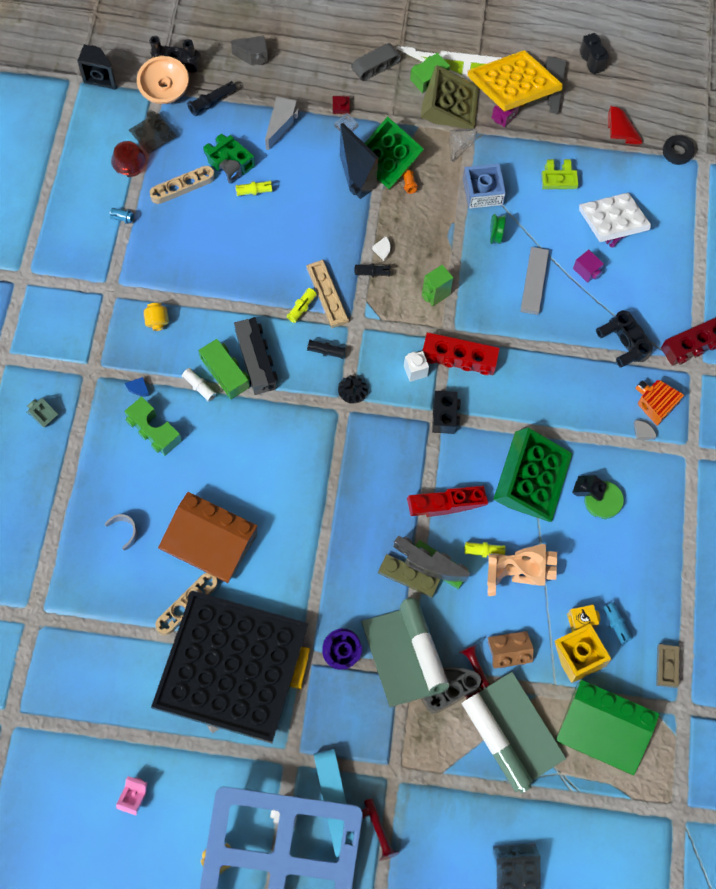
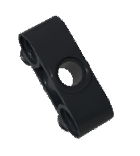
M158 36L150 37L151 59L158 56L172 57L180 61L185 66L187 72H197L201 53L194 49L192 40H184L183 48L161 46Z
M626 310L619 311L608 323L596 329L600 339L613 332L616 333L621 343L629 351L617 357L616 363L620 368L632 362H645L653 349L652 343L645 335L641 326L638 325L633 316Z

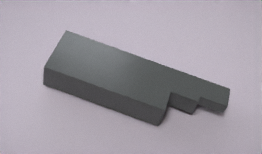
M548 56L545 60L544 68L563 84L566 61ZM562 90L547 95V105L550 106V113H558Z

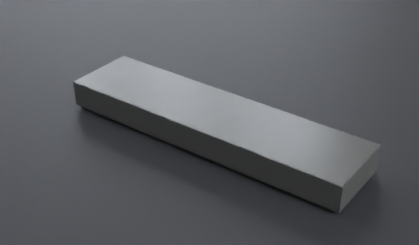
M535 247L530 249L520 312L534 315L539 314L549 250Z

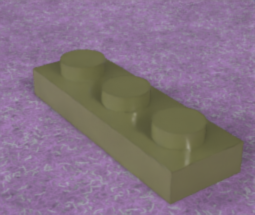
M387 554L378 570V574L431 598L440 582V579L420 573L407 566L405 562Z

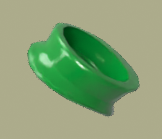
M492 215L490 222V244L494 242L501 244L506 215Z

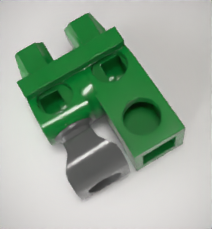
M221 133L215 139L216 146L210 143L203 146L208 163L217 171L222 168L226 172L228 183H231L242 174L245 175L255 167L254 155L234 140L231 135L226 137Z

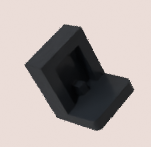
M596 475L578 476L572 493L576 496H592L597 501H602L607 484Z

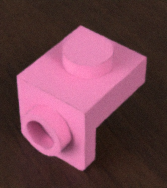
M128 776L125 788L116 804V809L136 816L146 796L147 783L140 778Z

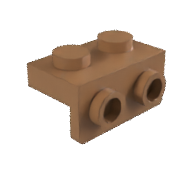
M527 631L488 637L494 669L533 662V646Z

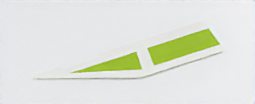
M396 46L397 50L421 62L425 61L427 57L436 54L415 51L416 49L411 47ZM441 51L439 54L450 65V72L470 82L473 81L467 76L468 70L501 59L500 57Z

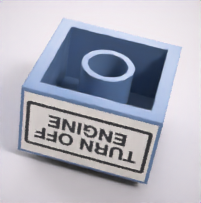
M500 164L464 168L463 184L468 209L503 205L506 192Z

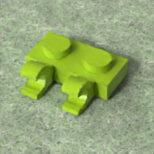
M554 159L546 160L545 170H542L541 173L542 189L578 188L577 170H572L571 159L563 160L562 170H554Z

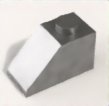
M264 36L231 40L232 54L250 65L268 63Z

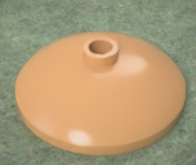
M158 56L148 60L141 66L137 74V85L140 93L144 98L156 104H168L178 100L187 90L189 83L185 66L177 59L168 56Z

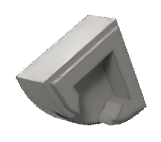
M634 421L636 440L656 438L655 431L650 425L643 421Z

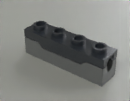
M256 317L234 322L235 333L254 395L276 390L278 377L276 371L272 372L271 369L273 361L271 355L267 356L266 353L268 345L266 339L261 337V334H263L261 323H257Z

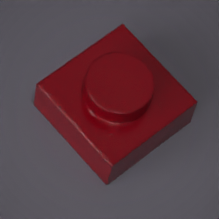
M333 96V114H350V96Z

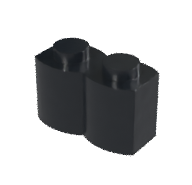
M596 33L584 35L580 47V55L587 62L588 70L592 74L604 72L609 55L607 50L601 45L600 37Z

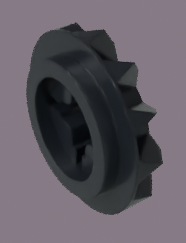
M350 375L346 378L343 377L338 386V393L345 402L355 404L365 399L368 393V386L365 379ZM351 383H353L354 387L357 388L355 395L353 394L352 390L349 389Z

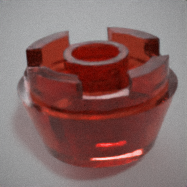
M123 141L117 144L111 157V165L118 174L127 175V177L139 175L141 173L140 170L146 163L145 153L131 141Z

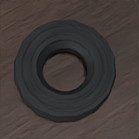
M683 135L669 137L663 146L664 157L670 163L676 165L686 164L694 154L693 142ZM679 145L684 148L685 153L677 154L672 150V147Z

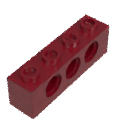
M716 317L664 341L661 350L672 366L678 363L679 365L684 364L693 356L697 358L704 354L706 350L710 349L712 351L716 349V334L714 333L716 332Z

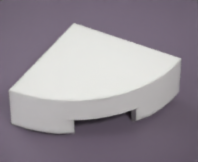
M384 237L372 246V250L383 261L388 258L390 253V242L387 237Z

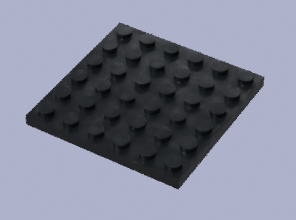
M192 590L151 708L273 744L309 623Z

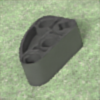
M443 667L450 685L448 689H456L458 696L451 697L447 689L444 692L421 698L424 706L430 713L437 714L464 699L467 695H471L481 684V678L478 673L463 668ZM467 678L474 679L476 686H468L465 680ZM433 698L435 701L437 699L440 701L438 707L431 705Z

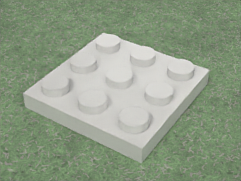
M629 193L579 205V211L599 242L650 230L651 224Z

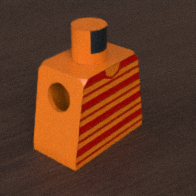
M642 380L635 388L642 394L638 401L639 407L657 426L684 397L681 392L660 380H657L651 387Z

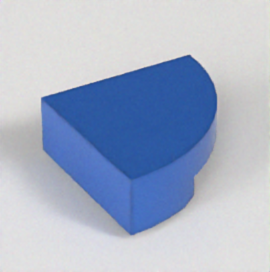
M143 377L125 383L129 392L142 397L149 396Z

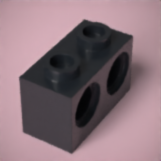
M434 392L432 433L455 434L456 428L460 427V416H457V410H460L461 399H457L458 392ZM443 402H449L451 405L445 406ZM448 419L450 423H444L442 420Z

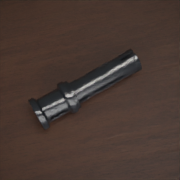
M230 81L209 94H201L198 99L188 101L189 111L193 116H196L201 110L209 109L214 102L237 91L235 83Z

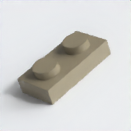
M663 644L657 646L656 686L679 687V646Z

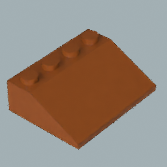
M187 492L177 507L158 549L229 583L257 537L258 525Z

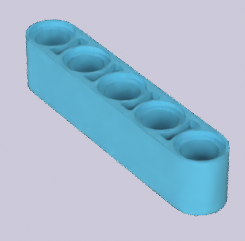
M331 749L314 753L323 801L346 804L335 750ZM327 818L335 857L339 859L344 821ZM347 831L345 844L352 845L353 832Z

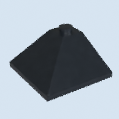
M344 123L340 124V159L350 192L359 199H362L376 189L378 157Z

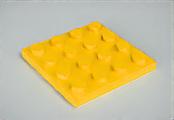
M525 50L470 69L467 74L503 111L562 90L563 85Z

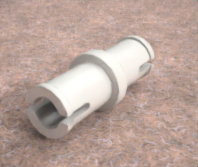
M191 368L183 372L182 377L193 386L192 389L194 391H198L209 402L215 398L217 393L206 384V380L200 378Z

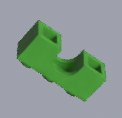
M142 396L124 411L127 417L125 419L132 428L135 426L139 430L138 434L144 440L148 439L152 443L151 447L157 453L161 452L166 456L182 442L180 434L168 422L158 428L149 425L156 417L155 409Z

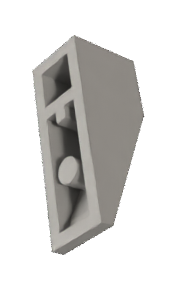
M276 97L265 138L266 150H270L294 125L295 118L298 119L299 108H297V100Z

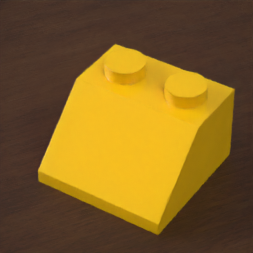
M591 624L554 641L561 666L571 683L606 667L611 661V657Z

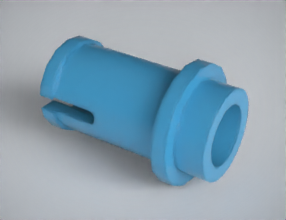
M113 207L110 211L113 214L110 215V219L124 221L125 224L132 223L134 220V213L131 210L124 211Z

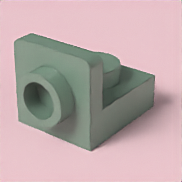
M43 398L38 401L34 399L27 405L29 410L26 413L30 414L43 428L58 415Z

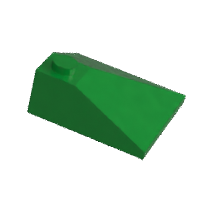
M388 116L364 143L378 157L377 179L389 190L424 151L415 140Z

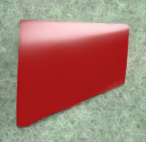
M610 106L608 112L610 139H625L626 144H642V139L627 114L618 107Z

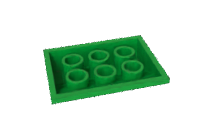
M529 427L515 431L493 500L510 509L552 522L572 453Z
M580 680L576 684L555 741L634 776L655 729L659 713Z

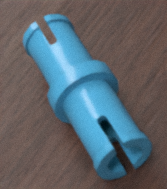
M609 603L608 607L605 605L603 609L611 622L609 625L611 629L615 630L620 643L625 644L627 640L631 641L633 638L624 624L626 621L624 618H621L615 603Z

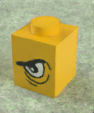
M594 605L570 609L567 613L572 632L588 624H591L593 629H595L600 622V614L598 610H595Z

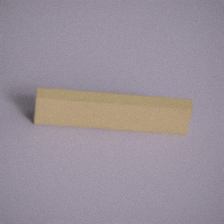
M324 260L306 265L331 328L349 323Z

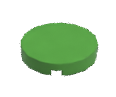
M603 481L607 484L602 501H597L592 496H585L584 503L591 515L601 519H609L620 512L624 497L621 490L615 484Z

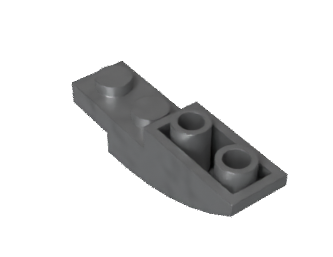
M398 535L395 539L393 547L408 556L405 564L412 569L446 581L465 582L469 578L470 573L468 569L460 563L456 564L451 561L450 556L443 552L440 554L436 551L433 557H431L430 553L424 548L419 549L414 546V543L409 538H402Z

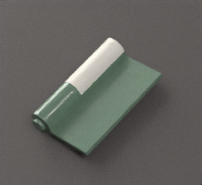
M407 598L403 600L399 611L361 621L389 708L432 696L449 688L450 685L417 599Z
M513 672L461 703L515 792L520 791L521 794L532 788L530 783L534 779L566 760V757Z

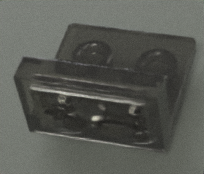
M535 843L493 846V856L496 862L497 889H540V854Z

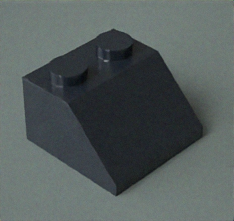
M84 44L77 60L83 83L116 90L117 85L112 65L102 49L94 45Z

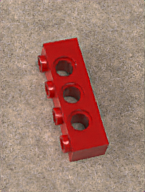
M427 332L422 351L427 363H438L448 368H461L463 371L468 372L475 371L482 375H494L500 348ZM438 350H443L445 353H439ZM456 354H462L464 357H458ZM474 358H480L482 361H476Z

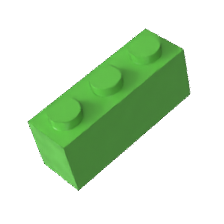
M215 339L198 350L201 361L230 400L249 389L250 378L248 374L240 370L238 361L235 357L231 358L228 354L229 350L224 343L221 344L218 339Z

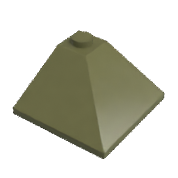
M436 65L422 102L420 117L434 124L473 129L475 126L479 87Z

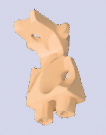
M539 544L516 551L515 555L508 556L489 553L488 596L496 595L497 585L504 576L514 575L512 576V582L545 586V579L556 580L557 566L546 565H557V552L546 551V545Z

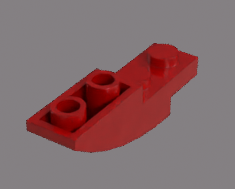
M484 486L447 489L446 492L409 495L407 497L410 516H441L488 505Z

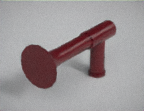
M474 645L459 653L464 654L469 659L474 671L481 678L480 686L483 690L490 686L477 659V645ZM475 692V693H473V694H471V695H469V696L467 695V696H466V700L469 699L470 697L474 696V695L477 694L478 692Z
M373 798L365 800L366 808L361 810L362 819L369 816L373 823L382 849V856L379 861H384L398 855L400 852L393 850L387 840Z

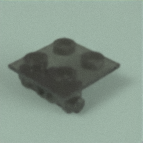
M152 110L146 113V120L129 129V132L148 154L177 137L161 116Z

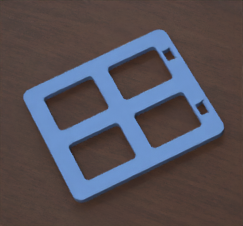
M225 786L220 787L216 791L200 889H217L219 872L223 865L268 871L270 873L268 889H284L285 879L289 874L335 881L334 889H352L362 811L356 805ZM232 805L276 810L280 813L275 847L272 853L230 848L224 845L229 811ZM297 814L344 821L340 855L337 862L290 855L294 821ZM347 831H354L352 845L345 844Z

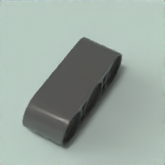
M387 43L356 59L352 63L351 68L360 80L365 81L395 66L401 60V55L391 43Z

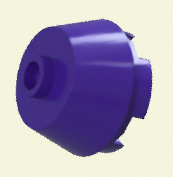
M345 628L332 631L323 642L322 654L324 660L334 669L344 670L352 667L359 661L362 654L359 637L353 631Z

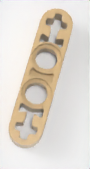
M203 166L156 185L150 190L151 201L155 204H161L208 185L214 180V171L209 166ZM188 179L195 180V182L191 185L186 184V180ZM173 185L179 187L177 191H171L169 188Z
M205 573L193 583L157 619L155 626L158 633L165 636L171 634L180 625L183 615L176 616L174 614L175 608L178 606L186 608L189 600L188 597L192 590L202 593L197 586L200 585L202 588L205 585V579H213V585H207L204 588L205 594L210 595L217 588V578ZM171 614V616L173 617V619L176 620V622L174 623L173 620H171L168 624L169 629L163 628L161 630V622L167 623L170 620V617L168 615Z

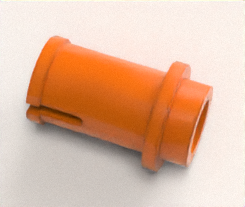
M407 170L403 175L405 182L404 190L408 194H412L417 191L418 185L415 183L414 172Z

